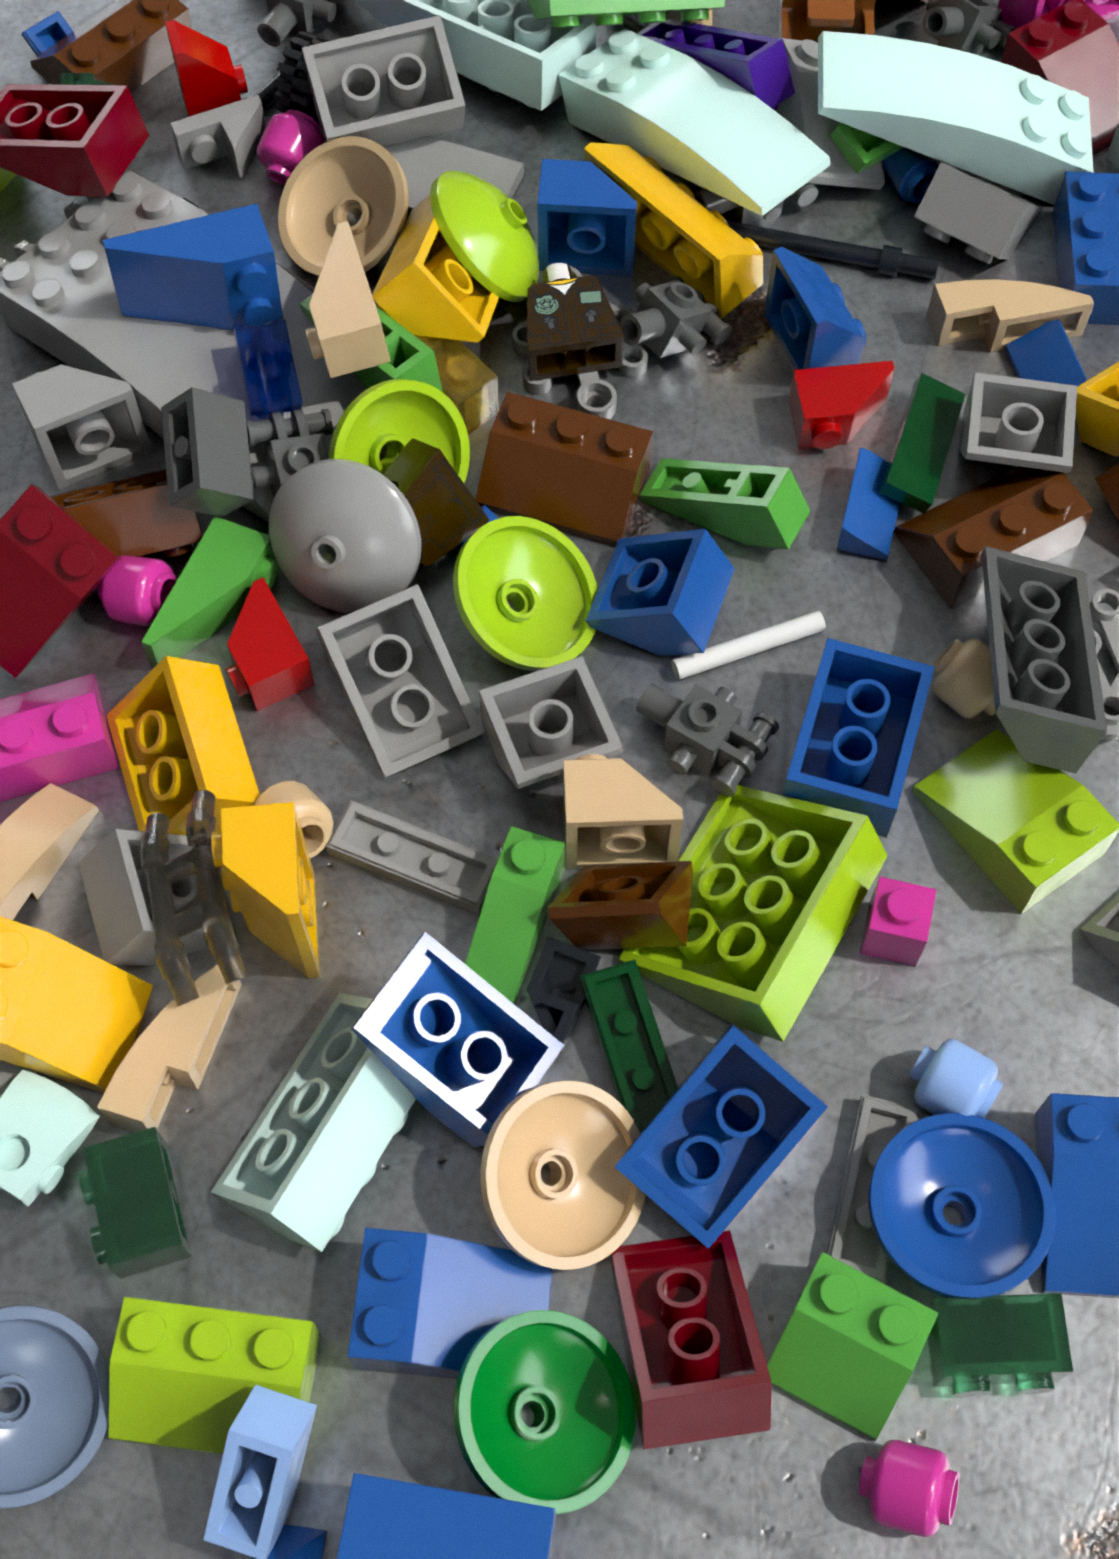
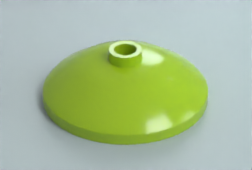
M454 170L443 172L431 185L430 202L437 225L450 249L466 270L490 292L507 301H524L527 299L528 287L538 283L539 261L535 240L527 223V216L523 208L517 201L509 198L499 188L473 174Z
M392 379L368 388L358 395L346 408L334 430L329 449V459L359 462L384 475L406 444L414 438L440 449L460 479L465 483L469 468L470 444L464 420L448 396L439 389L424 382L411 379ZM384 445H386V456L382 460H380L379 454L381 448Z
M507 516L483 525L462 546L456 559L453 574L455 601L468 631L488 653L510 666L528 671H539L576 658L589 645L596 629L591 628L585 620L597 594L598 587L594 574L584 555L562 532L537 519ZM507 600L513 603L515 611L509 606Z

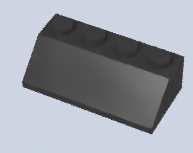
M985 546L981 553L995 712L1023 761L1076 774L1107 733L1085 572Z

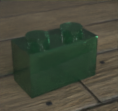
M154 1126L84 1147L83 1152L87 1168L78 1171V1179L86 1205L95 1204L99 1226L91 1228L90 1235L99 1265L107 1263L108 1267L120 1279L192 1257L167 1144L157 1128Z
M1062 1293L998 1295L983 1298H935L928 1305L929 1308L939 1313L928 1336L933 1386H952L953 1396L973 1397L988 1395L992 1393V1384H1015L1018 1394L1048 1393L1056 1390L1055 1382H1059L1073 1372Z

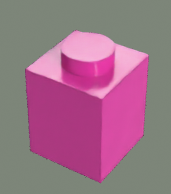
M879 876L869 902L859 954L916 967L928 941L937 889Z

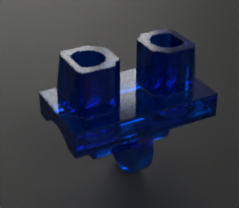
M286 319L276 320L260 326L234 325V337L250 416L269 419L270 413L280 412L282 417H285L292 410L302 409L303 401Z

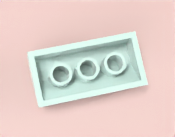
M343 993L338 994L211 1191L217 1198L287 1239L320 1252L324 1250L329 1240L340 1231L346 1212L360 1189L373 1177L379 1158L393 1135L404 1126L408 1117V1111L416 1099L351 1030L373 999Z

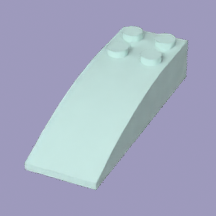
M355 0L362 8L387 27L440 15L456 72L487 86L492 91L505 94L523 102L528 107L541 111L562 96L558 74L573 65L579 57L589 54L596 49L597 26L594 18H579L580 26L552 28L551 19L535 20L528 0Z
M627 29L614 33L608 41L589 54L579 57L573 65L558 74L569 124L611 144L630 145L643 157L649 156L654 159L661 168L761 216L830 166V157L759 98L723 74L692 57Z
M823 31L818 37V114L1053 205H1055L1065 172L1094 173L1089 98L1076 91H1071L1044 80L1038 75L1030 74L998 61L925 42L878 35Z

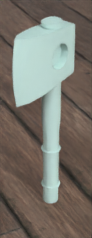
M22 1069L0 1097V1190L27 1207L41 1192L45 1194L50 1193L60 1181L64 1173V1165L83 1143L100 1116L82 1099L65 1087L43 1076Z

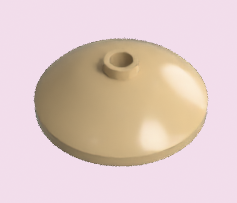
M357 136L340 137L330 140L308 153L288 178L279 203V234L290 258L306 272L319 277L337 224L348 221L364 272L378 264L396 243L407 217L409 202L408 185L399 162L380 144ZM359 216H361V218H360V220L358 221V223L355 224L357 218H358Z
M547 1082L532 1087L517 1096L507 1105L495 1121L486 1140L480 1170L482 1198L489 1220L501 1240L526 1261L551 1269L573 1270L584 1268L612 1254L626 1240L635 1227L641 1214L646 1194L614 1166L637 1139L640 1132L628 1111L612 1095L584 1082ZM545 1163L550 1168V1177L546 1183L541 1179V1169Z

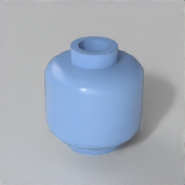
M956 1039L944 1041L937 1051L926 1045L909 1074V1077L919 1082L914 1092L916 1104L933 1115L960 1113L965 1116L975 1115L985 1118L1004 1085L996 1079L998 1067L993 1060Z

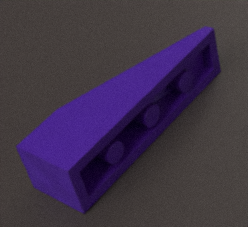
M666 18V22L653 23L637 33L686 54L723 74L759 98L774 111L778 109V104L795 94L783 39L697 23L682 22Z

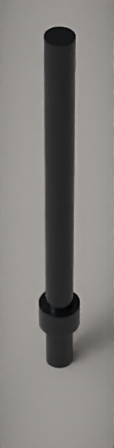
M726 221L728 226L742 238L752 239L759 247L769 249L784 247L796 254L877 268V274L896 277L898 272L931 279L936 278L939 260L902 253L903 248L883 245V249Z

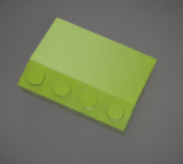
M737 785V791L733 797L719 794L679 861H692L693 867L687 945L678 947L625 948L618 960L620 963L635 959L641 976L719 1018L733 1023L737 1027L784 1042L888 855L867 815Z

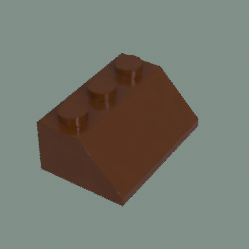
M117 0L30 61L31 67L51 85L128 86L130 93H132L174 63L165 22L175 20L191 28L189 9L179 0Z
M507 391L490 430L475 500L480 507L485 505L492 512L506 516H522L537 519L553 526L559 531L616 547L618 540L625 536L640 497L639 494L643 489L651 468L653 431Z
M1018 466L928 510L925 514L922 513L896 526L894 534L952 609L984 593L981 553L985 546L1046 562L1079 545L1094 510L1063 472Z
M166 469L50 496L119 556L143 557V555L163 551L165 557L178 556L193 551L195 549L194 543L200 542L202 538V530L197 512L169 506Z

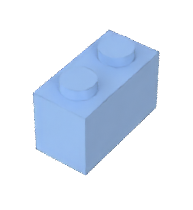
M259 1385L254 1386L228 1430L203 1538L204 1541L256 1559L268 1558L292 1510L317 1405Z

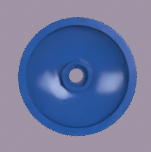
M944 1113L925 1117L910 1124L895 1135L884 1148L870 1178L868 1190L869 1215L880 1246L901 1273L918 1286L937 1295L958 1300H983L1007 1293L1022 1284L1037 1270L1052 1244L1056 1226V1204L1053 1189L1045 1169L1033 1151L1019 1137L1005 1127L983 1117L975 1115L965 1116L960 1113ZM952 1207L956 1209L961 1215V1224L953 1225L947 1222L943 1216V1208Z

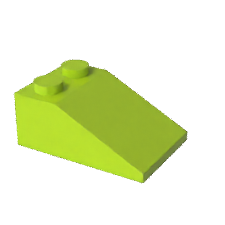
M997 729L918 782L912 789L913 793L1021 914L1103 856L1119 832V823L1083 784L1059 769L1023 761L1011 738Z

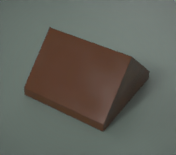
M692 861L585 866L547 907L549 919L575 947L583 950L686 946L693 879Z

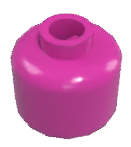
M287 110L285 113L275 114L268 121L256 152L258 160L266 168L265 174L274 182L285 185L299 162L308 153L324 143L323 136L319 131V124L312 117L297 110Z
M120 556L122 559L98 586V594L107 615L118 623L151 626L178 578L174 575L171 567L161 559Z
M889 1440L882 1446L878 1458L866 1456L860 1476L859 1495L870 1498V1511L872 1519L876 1524L921 1537H930L938 1531L941 1524L951 1526L957 1504L960 1475L959 1472L950 1470L948 1457L940 1450L901 1440Z

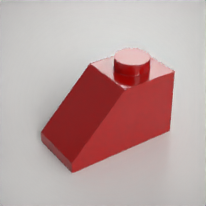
M175 20L165 22L188 117L240 101V94L248 93L242 65L233 66L227 46Z
M893 360L794 370L788 402L798 449L815 447L829 449L837 445L848 444L887 400L895 370Z
M263 577L253 581L227 642L233 665L226 667L225 671L237 696L241 697L248 694L258 712L314 686L315 683L309 658Z

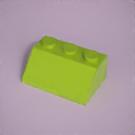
M124 1297L110 1358L108 1438L111 1440L223 1455L228 1430L255 1385L310 1403L321 1333L313 1321Z

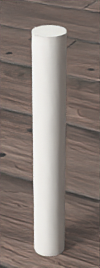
M818 610L706 648L704 653L688 654L673 659L671 661L672 669L676 678L681 680L824 631L826 629L825 620L822 613Z

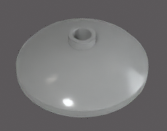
M321 460L301 468L290 476L274 497L268 524L270 544L274 557L288 581L312 602L332 611L350 614L401 592L411 584L418 570L421 558L419 525L408 500L395 484L380 472L351 460ZM324 544L334 548L336 557L327 552Z

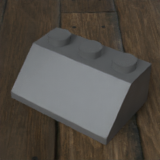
M440 15L302 47L324 143L340 137L357 136L373 140L386 147L464 128L466 105Z

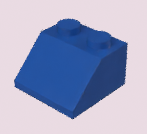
M542 159L537 202L539 271H544L546 267L554 263H565L576 268L580 273L633 276L637 201L591 161Z
M784 247L774 249L764 317L794 369L860 364L862 350L866 345V333L860 320L857 318L853 319L845 306L844 296L839 285L830 281L821 265Z
M706 529L620 538L585 621L593 629L659 656L704 653L735 568Z

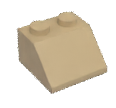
M587 754L578 757L576 760H563L566 869H583L585 866L678 861L683 825V809L622 758L608 759L599 754Z

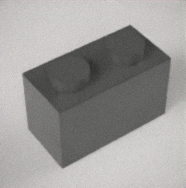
M191 387L162 406L169 506L223 517L252 501L254 482L250 467L245 402Z

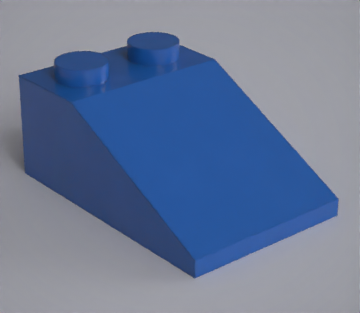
M257 204L102 240L122 316L226 330H239L251 326L257 327L271 321L283 319L274 250Z
M426 932L419 937L351 1028L357 1037L428 1112L473 1148L485 1145L488 1135L501 1112L517 1096L537 1086L564 1047L560 1041Z
M731 1023L614 1167L709 1249L828 1106L814 1092Z
M1051 1093L1035 1113L1036 1155L1050 1180L1056 1204L1054 1237L1049 1251L1041 1263L1042 1293L1119 1298V1097Z
M365 1228L347 1357L356 1370L457 1379L468 1353L479 1338L491 1327L502 1320L520 1313L534 1310H549L552 1269L528 1262L508 1249L428 1233Z

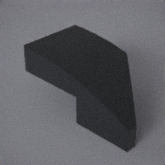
M548 936L527 986V992L542 1027L564 1045L559 1054H562L586 1002L579 982L580 975L599 970L602 964V957Z

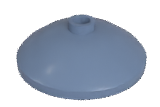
M20 1304L0 1307V1390L5 1387H14L18 1393L17 1400L11 1407L0 1409V1508H15L36 1503L57 1493L71 1483L96 1454L109 1424V1369L96 1342L80 1325L67 1316L45 1307Z

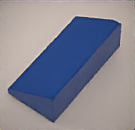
M1059 319L1049 321L1005 346V352L1017 378L1075 385L1077 387L1087 381Z
M864 448L859 449L837 550L887 560L900 502L879 493L888 462Z

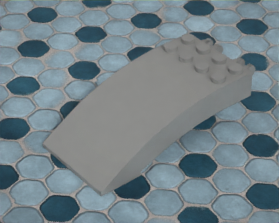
M131 170L120 178L108 197L92 198L87 196L88 204L83 206L74 202L68 204L63 208L67 220L52 232L44 235L37 244L33 245L25 240L18 243L14 249L18 259L9 262L0 258V312L8 327L70 367L129 382L142 421L163 439L161 407L191 387L244 401L246 420L251 419L252 422L269 420V414L280 412L283 419L291 418L292 410L302 409L304 414L318 413L321 409H329L333 433L346 408L358 395L367 390L353 372L330 379L325 359L314 360L305 329L314 327V325L304 315L299 303L313 293L277 263L276 269L283 319L271 321L257 327L251 326L239 330H226L122 316L102 240L208 215L193 204ZM322 433L327 456H329L333 433L331 435ZM270 441L258 442L255 446H249L250 467L266 465L265 457ZM271 486L253 487V500L243 505V507L268 523L271 505L274 500Z

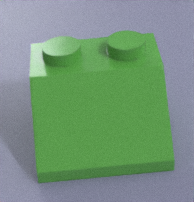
M822 1252L810 1273L767 1364L772 1386L876 1441L916 1366L939 1313Z

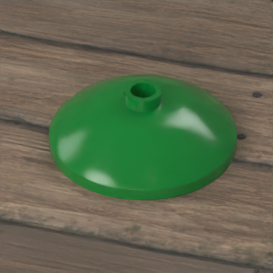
M553 1310L527 1311L502 1320L485 1332L474 1344L457 1378L453 1412L458 1444L475 1478L495 1498L556 1508V1515L581 1509L601 1497L622 1472L630 1455L635 1434L636 1408L633 1388L627 1370L616 1350L599 1331L585 1321L573 1315ZM524 1404L528 1405L534 1414V1421L530 1427L523 1422L521 1417V1410Z

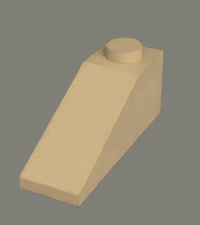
M348 221L338 223L309 303L315 327L305 329L314 360L325 359L330 379L391 362L382 324Z

